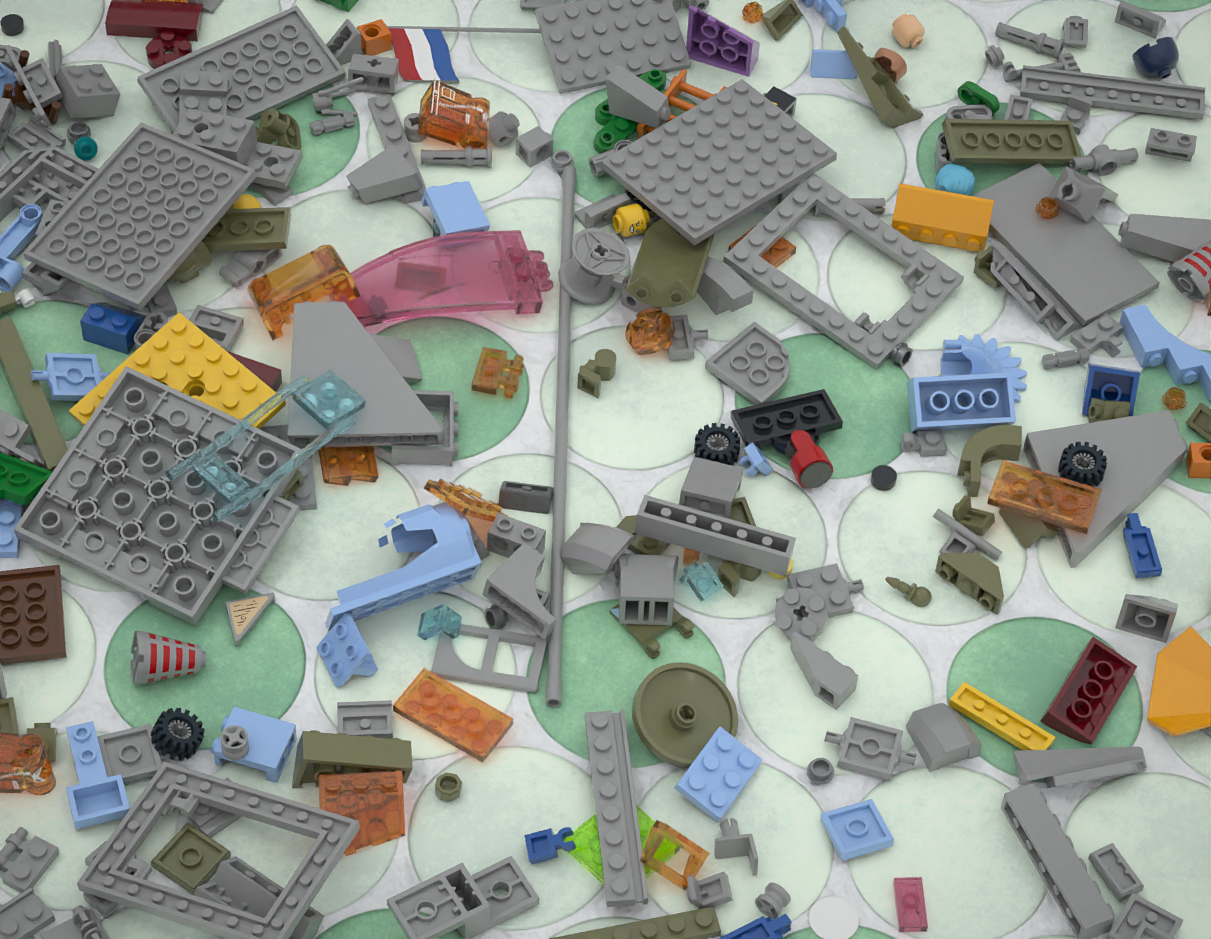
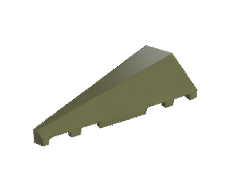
M843 26L837 34L881 122L895 128L920 119L924 114L912 107L909 103L910 98L906 94L903 95L896 82L873 57L871 58L862 50L864 46L860 42L857 43L850 34L849 29Z

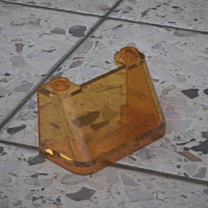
M322 245L284 266L254 279L247 288V292L272 340L283 335L281 328L285 322L286 324L291 323L288 315L294 313V303L316 302L331 293L335 300L340 298L339 295L347 296L349 301L361 296L348 268L332 245Z

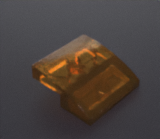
M373 446L318 447L324 483L348 486L351 480L375 483L379 475Z

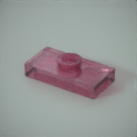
M922 877L894 878L893 888L899 932H927L928 923Z

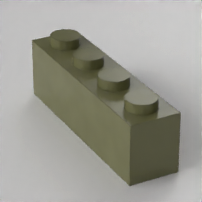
M316 730L303 731L297 745L292 788H302V783H316V787H327V782H344V786H355V784L368 780L370 785L406 783L412 771L411 741L399 738H376L370 735L354 736L345 733H321Z

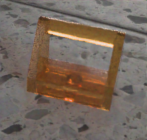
M656 820L650 830L640 861L685 891L689 887L687 877L691 875L695 877L710 853L669 825ZM664 838L689 855L683 875H680L653 857Z

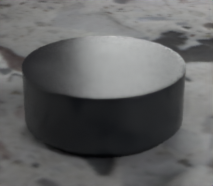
M17 14L6 15L0 21L1 30L6 35L15 36L24 30L23 18Z
M879 465L873 469L871 483L875 488L886 491L892 489L896 484L897 473L892 467Z

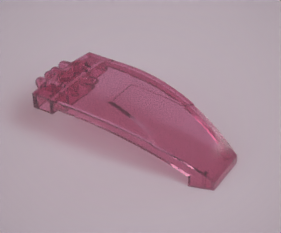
M521 230L464 232L420 240L389 251V253L366 263L340 279L330 287L329 296L331 301L345 302L365 328L371 325L404 319L462 312L515 310L516 314L540 313L543 303L540 292L553 289V282L547 279L550 276V272L547 268V263L542 261L544 253L541 250H527Z

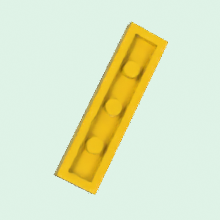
M963 682L950 698L949 706L1021 750H1049L1054 744L1055 736L966 682Z

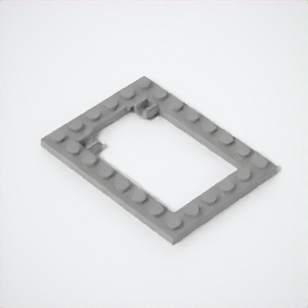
M816 174L807 177L740 240L723 259L725 264L875 370L890 357L892 348L896 344L900 345L964 280V276ZM817 205L908 268L901 275V279L913 289L915 294L888 321L884 319L881 323L877 321L873 324L869 320V315L863 312L852 322L761 258V256L811 208ZM915 274L921 277L918 281L913 277Z
M164 761L79 879L77 885L79 891L226 939H289L359 831L360 825L359 821ZM200 803L316 839L265 918L148 881L147 878L153 871L152 866L148 865L145 861L136 859L134 854L161 816L166 817L169 811L174 812L178 808L182 811L183 816L191 817ZM132 870L136 871L134 875H130Z

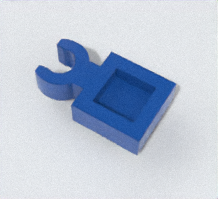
M571 827L562 828L555 835L551 828L524 835L530 863L536 864L558 858L557 850L559 849L564 851L574 850L576 848L574 841L564 842L566 837L574 835Z

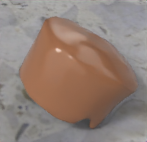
M879 48L876 51L874 59L897 84L907 72L905 60L898 53L886 48Z

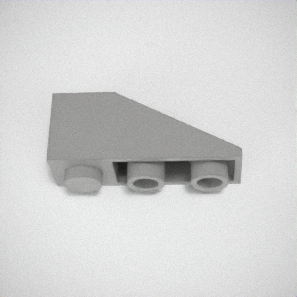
M795 631L792 633L790 649L813 693L837 710L856 690L858 675L852 668L844 666L834 659L829 652L823 651L814 645L809 638L801 636Z

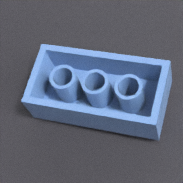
M1011 372L913 377L907 383L911 432L921 430L982 429L997 425H1012L1016 422Z

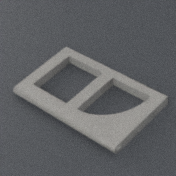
M443 621L430 674L435 677L536 693L538 691L548 638L544 640L540 636ZM452 634L488 639L481 670L470 667L457 656L452 646ZM499 641L535 647L528 677L492 672Z

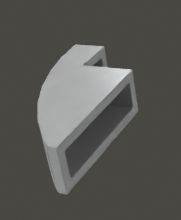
M708 256L697 293L714 314L718 315L727 310L734 312L751 304L754 290L747 282L726 264Z

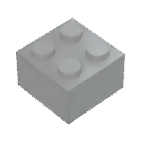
M102 64L59 67L55 82L63 95L60 101L71 119L114 116L120 92Z

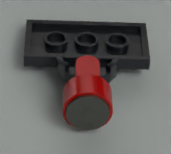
M825 389L731 411V420L745 446L752 442L758 448L772 445L776 451L792 456L790 468L801 487L807 489L817 488L831 478L833 465L824 449L819 447L821 433L842 429L843 421Z

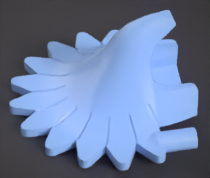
M979 334L974 335L972 342L963 335H959L958 340H943V349L957 350L943 352L940 358L942 376L1011 372L1014 402H1020L1021 396L1017 391H1025L1027 385L1019 379L1025 378L1027 371L1016 368L1022 361L1020 357H1008L1011 351L1010 346L997 349V340L995 338H991L984 344Z

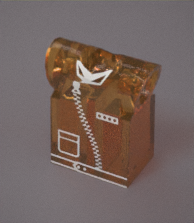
M434 79L421 98L417 133L454 146L461 145L464 150L468 146H472L473 149L487 148V122L490 116V102L482 97L472 98L471 94Z
M0 732V793H22L24 790L34 795L50 793L56 785V777L47 757V751L42 738L37 734H28L19 738L18 734Z

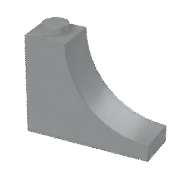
M524 542L487 578L482 595L546 640L552 633L556 618L542 605L535 588V579L541 573L545 557L537 549L530 547Z

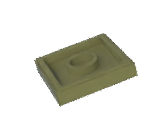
M187 822L151 860V866L194 895L198 886L206 884L215 875L220 862L231 857V851Z

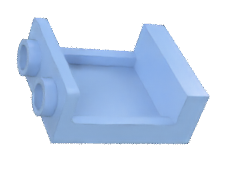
M469 181L453 182L448 185L425 188L421 204L423 207L429 206L441 231L438 239L441 248L486 239L490 224Z
M234 707L230 716L224 718L222 731L229 726L236 725L244 728L248 733L249 752L241 760H229L222 753L221 739L216 737L211 749V753L214 754L215 764L221 766L225 759L266 771L267 781L277 783L297 740L296 724Z

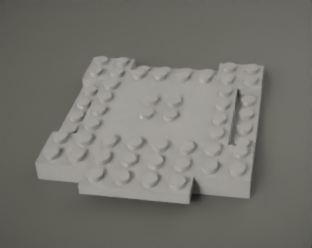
M126 366L13 530L17 539L60 560L65 558L149 599L151 605L196 626L223 584L245 595L247 594L300 512L298 505L280 496L304 460L303 451L288 442Z

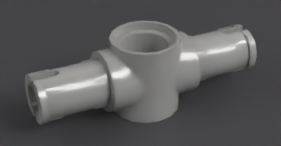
M1102 144L1093 148L1086 156L1072 157L1071 161H1069V167L1076 171L1098 170L1100 175L1106 176L1113 173L1121 164L1136 163L1138 151L1136 148L1110 150L1108 145Z

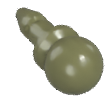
M893 577L885 578L892 588L906 594L905 599H911L915 606L925 607L931 602V592L926 587H917L915 583L910 586Z

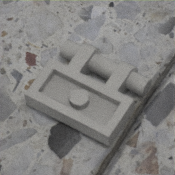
M19 827L14 834L11 833L5 840L6 845L0 851V870L5 872L2 877L3 884L20 893L30 887L33 888L59 855L58 847L37 836H34L29 844L24 842L23 840L28 835V831L23 827ZM17 851L20 855L15 862L9 861L8 859Z

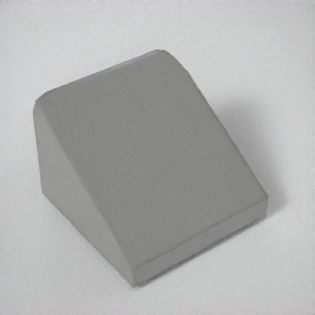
M953 531L939 552L941 554L974 553L977 547Z

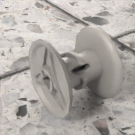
M583 229L575 234L571 245L574 257L562 263L558 271L559 282L563 289L574 299L589 304L604 303L613 296L616 288L612 287L613 275L619 274L626 269L630 261L629 250L619 237L605 229Z

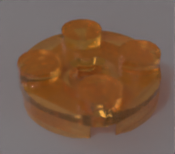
M649 308L639 312L636 315L637 319L633 323L629 322L626 327V340L638 355L652 354L668 349L671 346V339L675 331V326L670 316L658 308ZM650 328L654 329L652 333L646 334L650 331Z

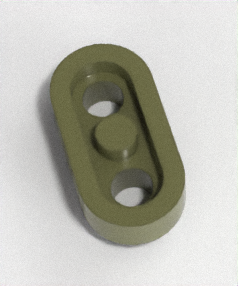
M284 114L289 117L290 125L283 135L277 136L278 146L300 150L299 126L292 116Z

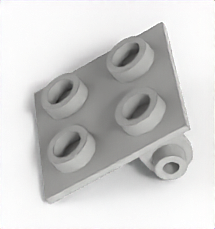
M82 905L73 909L71 919L40 934L42 939H110L92 908L88 910L83 908Z

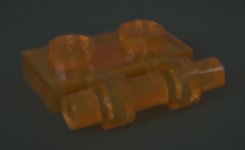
M483 347L472 381V391L496 395L499 387L504 388L503 395L505 398L512 399L519 387L518 378L523 373L524 358L521 355H515L514 360L507 359V351ZM503 371H508L510 373L509 377L502 376Z

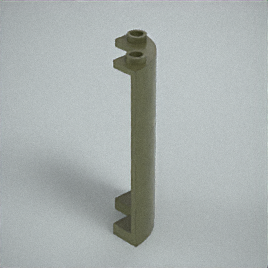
M660 217L647 227L625 290L637 300L657 307H674L691 301L695 298L714 234L693 245Z

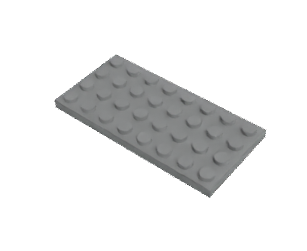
M296 5L140 75L137 82L174 133L179 125L180 70L228 72L227 116L254 120L269 109H278L345 78L346 72Z

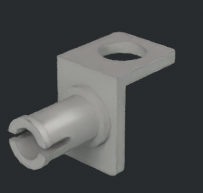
M728 818L722 820L720 828L723 837L715 839V859L748 856L752 874L757 875L758 854L753 835H740L737 820L734 818H730L731 827H729Z

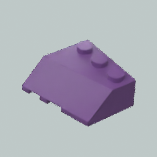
M691 5L689 8L686 42L689 58L749 77L758 61L760 42L704 10Z

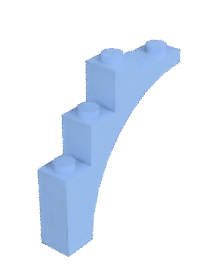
M1146 304L1123 309L1119 324L1123 326L1122 332L1140 367H1154L1164 363L1175 385L1190 384L1198 381L1209 403H1211V354L1182 342L1168 332L1154 318Z

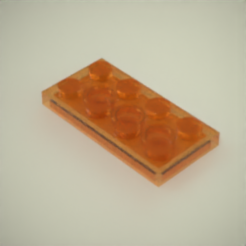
M1002 460L987 504L1087 534L1102 489Z
M439 479L438 482L428 480L423 488L468 516L491 522L494 521L498 513L508 516L501 511L503 508L501 505L492 500L487 501L482 498L483 494L471 487L467 488L461 484L458 486L453 482L448 483Z
M425 668L422 669L393 704V711L482 763L513 726V718Z

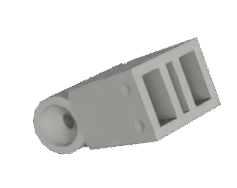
M622 554L613 565L616 581L619 584V624L672 626L674 581L678 568V556Z

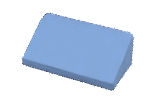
M812 49L811 77L856 78L857 72L846 51Z

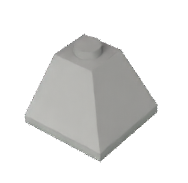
M1125 594L1115 629L1167 643L1178 604L1152 596Z

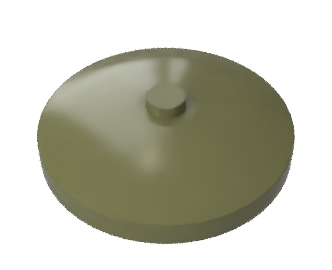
M682 662L660 666L646 676L637 688L633 698L632 717L638 736L655 756L669 764L689 768L719 727H722L734 738L736 736L738 713L730 691L717 676L700 666Z

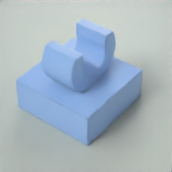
M753 442L744 448L749 456L742 457L739 463L743 467L751 464L750 468L745 471L749 477L755 476L758 471H761L765 476L773 471L763 452Z

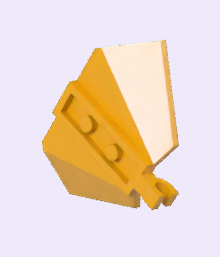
M1192 626L1158 652L1147 721L1172 736L1211 726V646Z

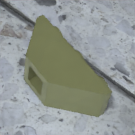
M978 552L943 553L938 556L935 572L943 580L952 583L963 594L975 599L985 609L992 611L996 615L1000 613L1004 594L1000 571L997 565Z

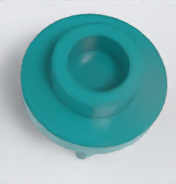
M81 137L74 142V153L79 159L90 160L96 156L98 146L94 139Z

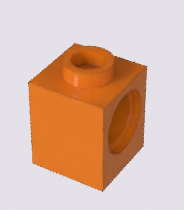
M382 19L357 26V30L361 34V50L364 55L374 56L392 50L391 32Z
M1190 443L1186 455L1188 478L1211 479V443Z

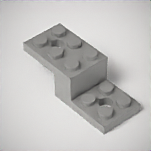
M188 108L173 133L175 137L255 169L257 177L252 183L286 189L303 158L302 150L258 142L254 121Z
M510 856L473 875H470L464 864L460 863L387 899V906L408 939H437L455 929H458L463 939H471L539 905L540 898L513 857ZM502 887L508 890V894L497 896L493 891L496 888ZM429 907L434 913L425 917L420 915L418 911L421 908Z

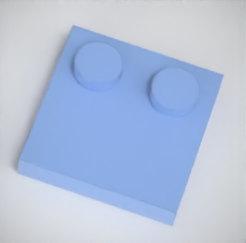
M872 799L821 813L820 821L842 861L893 846L894 838Z

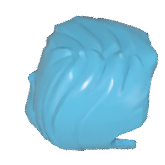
M951 163L945 165L935 177L936 190L971 196L975 188L973 173L967 167Z

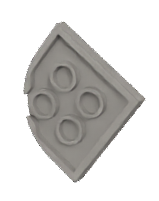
M756 322L749 325L705 363V368L755 405L769 402L781 392L787 383L790 369L789 355L784 345L778 338Z

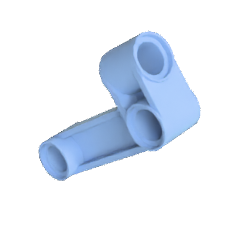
M28 204L23 206L20 210V215L0 236V290L4 292L12 291L23 279L22 271L24 268L13 259L35 236L43 218L42 210L38 205Z

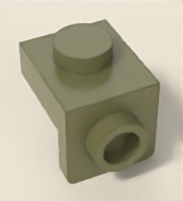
M989 246L986 250H981L976 255L973 273L996 288L1001 282L990 271L991 263L993 262V247Z
M1092 398L1088 410L1089 423L1129 417L1130 402Z
M965 495L953 508V518L977 535L984 536L995 522L994 513L971 508L970 496Z
M34 723V728H27V762L56 761V734H58V728H51V723Z

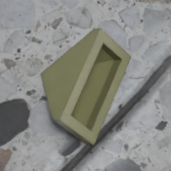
M784 0L762 14L763 22L775 41L779 40L803 16L794 0Z

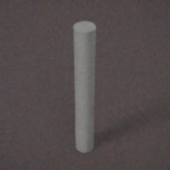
M939 508L934 513L933 517L970 541L995 560L999 559L1002 551Z

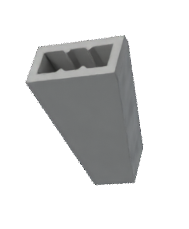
M1130 213L1127 221L1121 223L1118 235L1121 236L1120 246L1176 262L1211 240V220Z

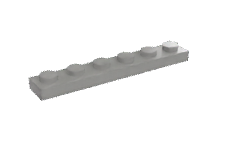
M391 95L369 98L368 107L384 149L394 145L417 171L424 186L421 189L402 194L405 204L421 201L426 186Z

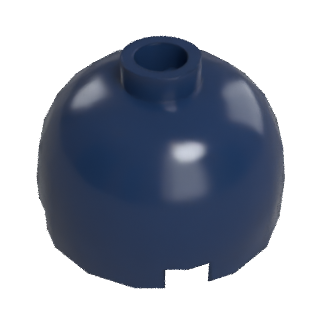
M1172 37L1157 39V44L1151 47L1148 43L1132 55L1133 62L1142 75L1149 78L1158 77L1161 80L1172 74L1171 71L1179 61L1178 47Z

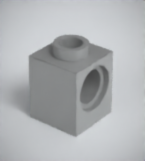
M539 126L516 138V155L530 168L552 156L553 139L549 133L543 131Z

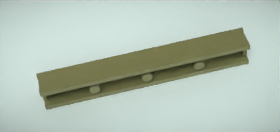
M12 317L0 320V365L24 422L32 427L29 434L44 469L54 471L68 451V448L39 380H31V370L34 369Z

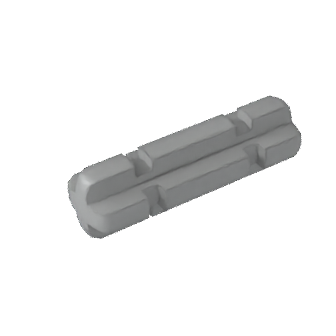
M352 112L344 113L342 117L336 115L322 119V122H319V120L310 123V131L315 136L322 134V131L327 133L342 129L343 126H354L355 117Z
M1087 348L1077 349V352L1075 350L1055 353V356L1053 354H1046L1042 356V364L1044 369L1055 368L1054 365L1063 367L1077 364V361L1079 364L1089 361L1090 353Z

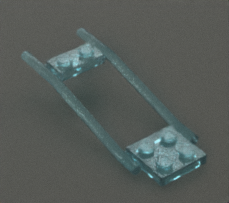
M332 370L311 382L306 375H303L282 388L205 448L173 466L165 474L169 480H172L193 468V472L228 503L212 513V519L218 523L258 498L333 438L355 425V419L351 415L363 409L366 400ZM291 395L293 396L292 399L327 431L250 489V485L220 459L215 452Z

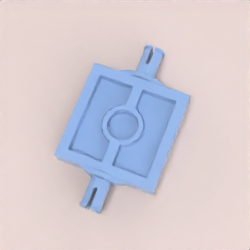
M47 353L45 356L46 371L31 370V380L46 381L50 389L51 400L80 401L110 373L101 371L97 363L96 354Z

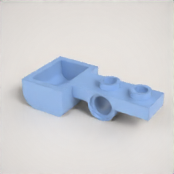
M91 721L66 727L75 770L79 780V784L66 787L75 829L123 819L130 810L122 776L119 774L107 777L94 722Z

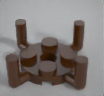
M22 50L19 55L18 62L22 68L27 66L30 53L27 50ZM16 79L14 87L9 83L4 85L1 98L11 99L13 105H17L24 111L26 109L33 111L32 109L36 107L34 102L29 104L23 93L27 89L25 84L20 86ZM60 99L43 108L51 125L57 123L61 109Z

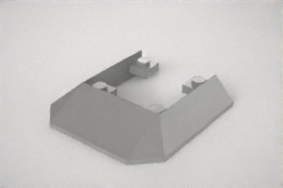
M59 147L22 151L0 172V222L17 206L23 207L28 204L40 206L43 202L48 205L51 199L68 203L95 174L98 168ZM32 262L22 271L23 279L41 288L43 295L60 290L70 280Z

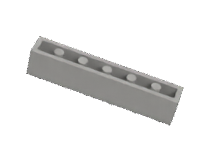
M644 495L635 527L636 534L782 576H786L796 540L795 537Z
M1034 783L1005 793L1001 809L1078 939H1092L1110 932L1115 917L1111 905L1105 903L1097 882L1092 881L1087 873L1086 864L1074 851L1072 840L1069 836H1065L1057 815L1052 814L1047 806L1045 795L1038 791Z

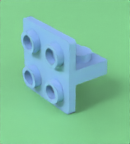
M344 613L317 645V651L336 687H342L352 674L373 676L378 670L373 656L350 614Z

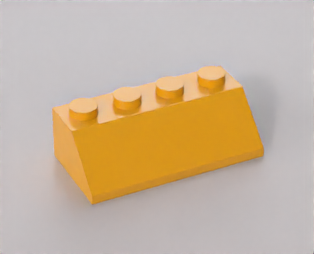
M899 183L891 227L910 240L980 252L985 250L994 200Z

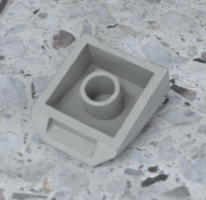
M580 522V527L566 543H562V559L572 573H606L636 539V536L609 525Z
M943 702L914 711L906 724L907 731L929 772L979 756L981 743L965 719Z

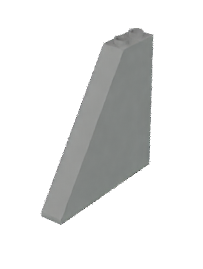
M305 301L303 303H294L288 439L290 444L298 448L444 445L442 427L345 302L329 301L326 303H314Z
M1170 410L1027 433L1023 449L1053 525L1059 531L1057 535L1071 568L1077 567L1128 517L1127 514H1131L1182 464L1184 455L1187 453V443L1185 439H1182L1179 433L1178 422L1176 419H1173ZM1081 441V445L1084 446L1085 442H1089V447H1092L1094 444L1098 446L1096 451L1102 449L1104 452L1103 456L1106 455L1107 467L1103 480L1100 481L1097 487L1094 485L1093 489L1089 490L1088 486H1086L1085 490H1080V486L1077 485L1076 489L1071 488V482L1066 485L1064 483L1065 478L1061 480L1060 473H1058L1060 458L1065 447L1068 448V445L1071 443L1075 446L1076 442ZM1077 464L1078 466H1081L1083 469L1088 468L1083 467L1082 464Z

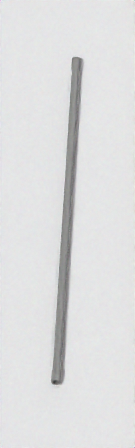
M565 166L562 169L563 199L560 267L562 263L573 257L571 243L574 230V194L576 187V168L573 166ZM561 284L559 295L550 614L556 620L552 633L549 636L548 679L546 682L545 704L552 708L559 707L562 704L561 658L564 586L562 543H565L572 297L563 289Z

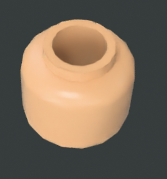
M903 14L892 23L891 33L902 47L912 46L915 48L923 42L924 39L922 37L925 33V28L914 15Z

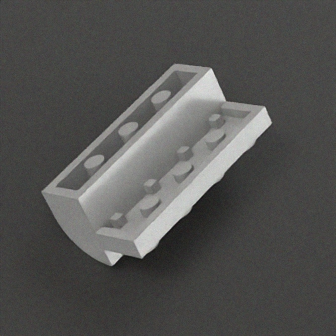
M235 856L220 862L213 881L198 886L194 895L265 918L284 888ZM309 906L289 939H313L324 915Z

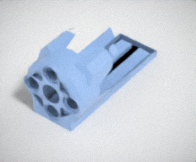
M446 501L434 506L428 504L397 515L396 519L400 518L402 523L391 530L397 553L423 552V554L403 568L338 590L337 595L340 605L330 608L325 623L328 631L333 628L344 613L350 614L353 620L357 621L474 579L481 565V560L474 546L469 524L460 510L450 501ZM391 519L384 523L386 528H389L396 522L394 519ZM387 535L378 539L380 548L389 544Z

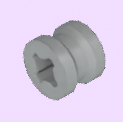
M419 113L407 115L404 118V131L408 141L418 143L425 140L427 137L426 117Z
M236 725L229 726L222 731L220 739L224 757L232 761L243 759L249 752L248 733L246 730Z
M770 882L765 887V893L760 894L755 899V904L764 915L776 919L781 914V908L786 907L790 903L791 898L782 886Z

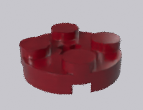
M172 31L162 32L160 36L153 38L146 46L147 60L153 69L192 53L191 42L183 36L174 34Z

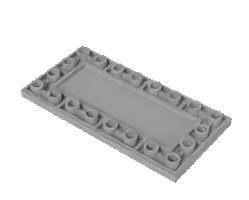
M1040 163L972 195L974 197L994 200L989 230L1083 326L1090 324L1105 313L1109 314L1159 287L1160 282L1125 247L1120 246V242L1093 215L1087 223L1047 200L1057 180Z

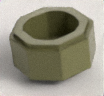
M446 772L437 777L435 793L441 800L451 802L460 797L462 781L457 774Z

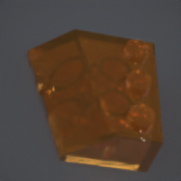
M402 770L319 775L320 809L359 821L360 829L344 852L346 856L354 854L357 849L368 845L374 847L405 836Z

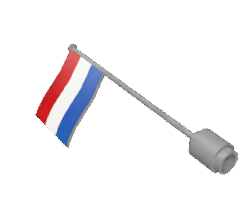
M387 26L391 32V43L394 47L395 58L399 59V73L404 82L439 83L440 81V83H459V79L452 68L448 45L441 31L541 33L540 29Z

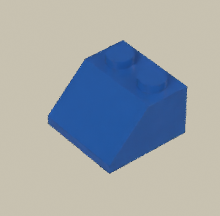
M106 302L91 303L80 320L83 340L128 355L135 344L134 335L146 318V315Z
M1088 363L1082 414L1089 415L1088 410L1091 399L1098 398L1130 402L1129 416H1133L1140 372L1138 370Z

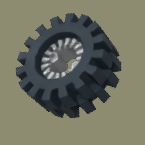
M712 423L711 428L708 424L704 426V430L700 428L695 436V457L734 466V462L736 463L738 460L741 441L737 431L732 432L733 428L731 426H728L726 429L723 423H721L720 427H717L716 423ZM715 445L722 446L718 450L716 448L714 450Z
M1081 441L1076 442L1075 446L1071 443L1068 445V448L1065 447L1058 467L1061 480L1065 478L1064 483L1066 485L1071 482V488L1076 489L1077 485L1080 486V490H1085L1086 486H1088L1089 490L1093 489L1094 485L1097 487L1100 481L1103 480L1107 467L1106 455L1103 456L1104 452L1102 449L1096 451L1098 446L1093 444L1092 447H1089V442H1085L1083 446ZM1077 464H1082L1083 467L1088 468L1083 469L1081 466H1078Z
M172 708L168 709L167 712L163 711L151 731V742L156 744L154 747L156 751L162 749V756L165 757L166 754H169L171 760L178 756L179 761H183L185 757L189 759L192 755H195L205 733V729L201 728L203 723L201 721L196 722L198 717L195 714L192 717L189 716L190 711L188 710L181 713V708H176L175 712Z

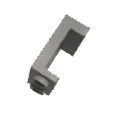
M694 457L681 489L679 505L729 519L732 503L736 492L739 491L744 468Z

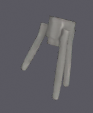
M359 77L329 89L318 91V93H312L315 112L321 111L322 116H343L344 113L352 112L354 116H357V112L332 110L329 107H333L332 98L358 91V89L339 90L362 82L364 78Z

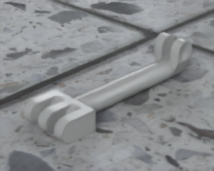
M1071 53L1058 55L1057 63L1035 66L1081 72ZM1011 61L1006 62L1003 67L1004 80L1010 81L1022 78V69L1016 70Z

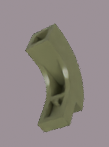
M997 425L988 427L977 432L967 441L962 450L957 476H963V486H967V496L978 497L981 483V467L984 464L993 460L1018 461L1022 447V426Z

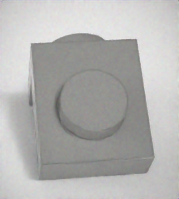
M725 872L699 881L693 875L687 877L689 887L686 888L688 900L699 909L716 907L733 901L728 875Z

